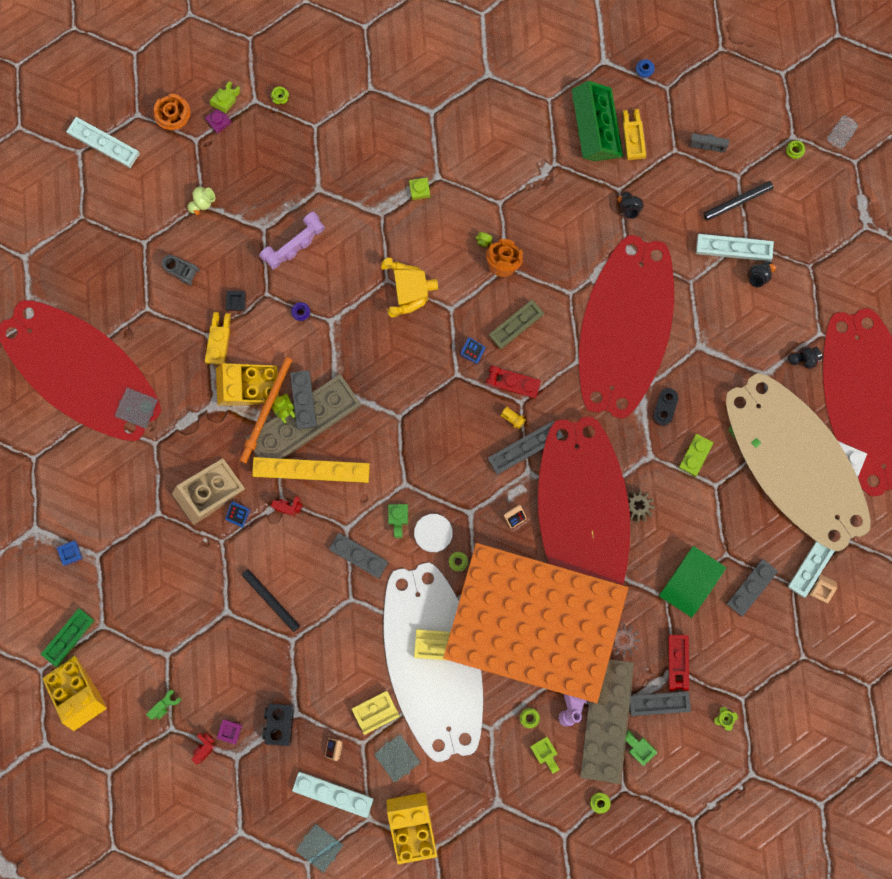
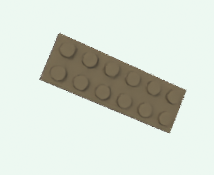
M341 374L313 392L317 427L298 430L296 415L294 418L291 415L287 416L286 423H283L280 417H275L262 427L257 438L254 452L258 458L284 459L362 406Z
M609 660L598 703L589 701L580 778L621 784L634 672L633 662Z

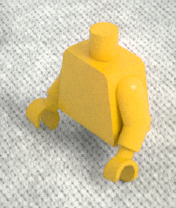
M386 258L382 261L381 269L392 268L395 275L399 307H389L390 309H387L391 318L412 313L421 308L428 301L427 291L438 290L437 279L426 280L425 271L420 268L396 261L393 262L392 258Z

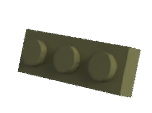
M531 300L492 331L489 337L502 350L544 316V312Z

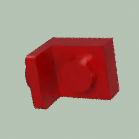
M296 496L292 506H290V502L279 499V502L273 500L271 508L295 517L296 513H300L303 503H301V498Z
M207 732L197 735L204 745L200 744L193 752L194 756L191 760L196 765L201 764L217 746L213 743L215 739Z

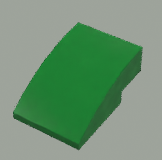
M692 546L659 594V597L692 618L727 567L695 546Z

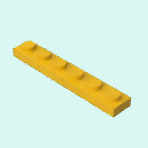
M254 457L253 477L369 483L370 463Z

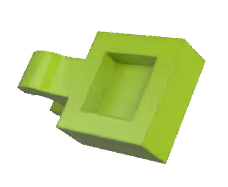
M548 737L530 746L539 763L542 764L546 761L552 774L560 770L553 759L557 752Z

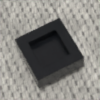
M226 291V310L246 311V292Z

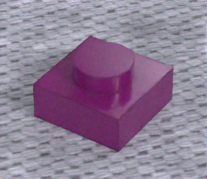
M218 109L205 117L217 134L232 124L227 115Z
M223 719L217 739L236 745L243 725Z

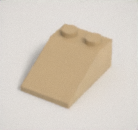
M222 458L177 485L172 495L193 525H195L240 494L245 488Z

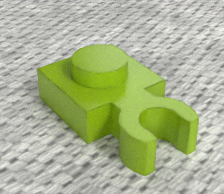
M228 82L225 91L220 88L211 98L210 105L226 114L236 102V96L240 93V87L237 86L233 90L231 89L232 82Z
M287 393L274 400L272 408L283 423H286L287 416L295 417L293 412L294 406Z

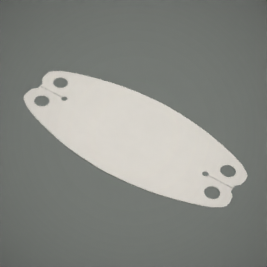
M423 563L418 565L413 572L406 569L395 570L389 578L384 608V642L390 679L403 715L427 755L436 762L448 760L454 753L466 756L473 754L477 749L481 735L483 715L482 674L480 669L452 661L414 658L416 629L451 632L459 603L451 586L439 569L431 563ZM426 572L432 573L434 576V581L430 585H426L422 581V575ZM403 578L408 582L406 590L400 591L396 588V581ZM416 592L420 593V597H416ZM448 726L451 727L450 733L446 730ZM462 733H468L471 736V743L467 746L459 742V736ZM436 739H441L445 743V748L441 752H436L432 747Z

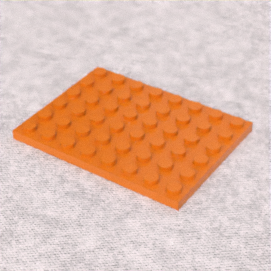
M476 543L443 659L598 703L629 587Z

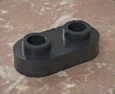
M666 388L658 396L653 420L659 426H666L673 419L678 402V394L675 390ZM671 395L672 400H667L665 396ZM660 413H666L667 418H661Z

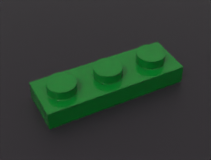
M78 608L40 655L52 665L58 667L96 620L84 610Z

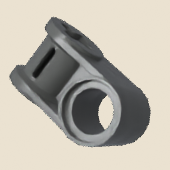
M167 255L162 260V266L168 275L188 286H192L194 276L200 271L197 266L173 255ZM169 263H176V266L173 269L167 268Z

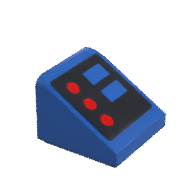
M468 337L461 351V357L478 364L486 347Z
M232 501L225 520L243 528L251 510Z

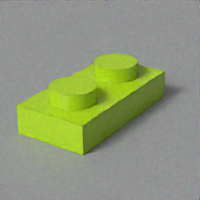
M696 434L678 469L696 477L714 442Z

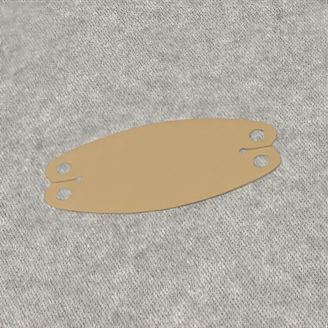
M759 373L750 377L745 387H736L727 393L726 406L730 423L739 448L750 470L765 493L794 524L823 546L835 551H841L847 547L849 540L854 536L861 537L870 531L871 520L868 506L857 475L847 455L828 427L801 399L776 380ZM764 382L767 384L768 390L765 394H759L756 391L758 383ZM736 397H743L746 400L744 408H737L734 405ZM760 404L761 408L758 409L756 405ZM755 438L762 443L757 448L751 443ZM836 515L840 516L839 520L835 519ZM853 515H859L862 518L863 523L861 526L854 527L851 525L850 519ZM831 530L839 531L840 540L837 542L830 541L828 533Z

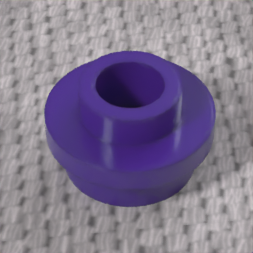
M299 302L292 307L291 314L295 320L304 321L310 315V308L307 304ZM299 310H304V314L298 315Z

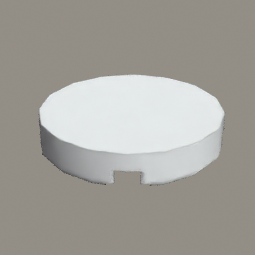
M428 514L417 522L414 529V537L417 544L427 552H440L452 540V527L445 517L438 514Z

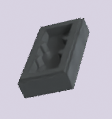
M692 133L689 141V147L722 153L726 152L729 146V139L718 138L712 134L699 135Z

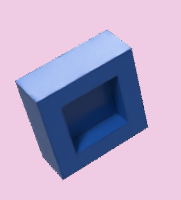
M75 540L57 547L63 566L83 559L79 545Z

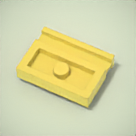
M416 629L414 658L445 660L443 656L450 632Z
M388 691L352 708L364 735L400 717Z

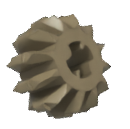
M638 490L636 496L635 492L631 491V497L627 496L631 514L630 520L634 516L635 523H638L640 518L645 522L647 521L646 516L652 517L653 515L649 510H654L655 506L649 504L654 499H646L649 495L648 492L642 496V491ZM640 502L642 504L641 507H643V509H639L637 511L635 509L636 505H634V503L637 504Z

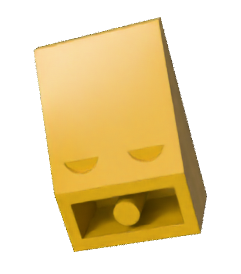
M222 363L216 368L217 406L265 404L278 375L277 366Z
M76 656L42 678L61 722L73 731L107 709L101 694Z
M426 792L387 799V815L397 863L403 864L437 857Z

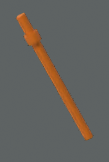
M285 357L249 439H246L245 449L239 460L242 463H247L252 450L254 451L256 448L257 438L291 365V358Z

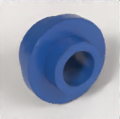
M644 59L637 63L636 72L640 77L647 78L654 73L655 67L650 60ZM647 66L649 69L644 70L642 67Z

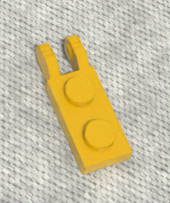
M634 109L633 112L635 122H629L628 111L623 110V131L627 160L645 159L646 149L639 109Z
M214 312L205 357L206 364L221 365L226 361L231 321L229 313H226L224 316V327H218L219 312Z

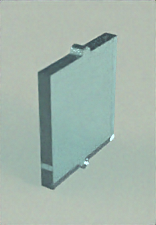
M127 388L122 400L119 401L120 405L115 417L146 429L151 416H154L153 411L158 400Z
M401 734L391 742H386L385 746L374 754L394 783L405 774L409 775L410 771L421 763Z
M315 824L308 835L304 836V840L296 852L324 873L329 864L336 860L335 856L343 847V844L319 825Z

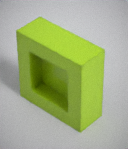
M428 178L409 180L412 200L430 198Z

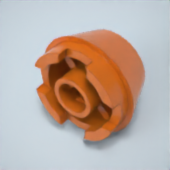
M168 94V96L156 101L154 105V119L160 127L178 131L187 124L190 117V107L185 99L176 94Z
M500 239L499 242L491 244L487 249L488 267L493 274L499 277H508L522 265L523 252L522 249L519 250L514 245V241Z

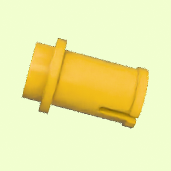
M508 406L500 415L513 424L514 428L517 427L518 429L526 421L523 415H518Z

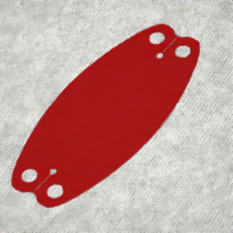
M635 235L627 236L614 249L593 287L583 318L579 346L580 387L583 402L589 411L599 413L604 410L610 412L616 418H626L639 405L660 367L670 337L674 310L672 260L668 247L663 242L652 241L651 243L643 242L641 237ZM627 245H636L637 253L635 255L627 254ZM652 251H661L663 254L662 259L654 261L651 258ZM640 262L644 264L642 267L639 266ZM610 386H614V390L611 391ZM595 391L602 394V401L599 403H594L590 399L591 394ZM625 398L628 401V406L625 409H619L616 406L617 399Z
M23 300L14 308V315L0 324V342L17 370L47 402L73 420L117 439L137 441L144 434L146 424L149 421H154L160 415V402L139 368L110 338L87 322L50 305ZM32 308L34 316L31 319L24 318V309ZM11 327L16 328L18 332L17 336L13 339H9L6 336L7 329ZM32 329V332L28 333L27 330ZM148 401L152 404L151 412L144 413L141 411L143 402ZM127 407L131 408L130 412L126 411ZM127 422H133L136 425L133 433H126L124 431V425Z
M870 308L858 310L853 315L845 312L835 313L827 327L823 356V383L827 412L837 441L867 453L858 475V480L861 488L868 495L880 496L888 488L892 490V336L881 318ZM866 317L871 318L874 322L873 327L870 329H865L862 326V320ZM840 321L848 325V329L844 333H840L836 329V324ZM856 333L860 337L859 340L855 339ZM882 464H886L885 470L881 467ZM871 475L877 476L879 478V485L876 487L869 486L867 482L868 477Z
M583 417L578 422H575V424L568 420H557L553 423L547 435L538 485L539 523L548 562L550 565L623 585L630 549V511L626 486L618 459L606 432L594 417ZM586 426H592L595 429L593 437L586 438L583 435V429ZM558 430H567L569 435L565 441L557 439L556 433ZM576 440H577V444L579 445V448H578V449H576V448L574 447L575 444H576Z

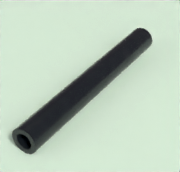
M771 181L757 186L704 212L703 216L706 221H709L773 190V184Z
M247 569L242 574V577L294 633L300 627L299 623L258 578Z

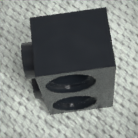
M271 703L265 708L264 719H267V727L263 728L262 734L265 744L291 745L295 705ZM276 709H281L284 712V717L281 720H277L274 716ZM275 729H279L282 732L280 740H275L272 736Z

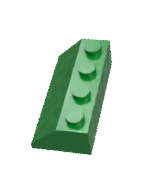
M589 80L573 88V103L583 159L603 161L624 157L612 88Z

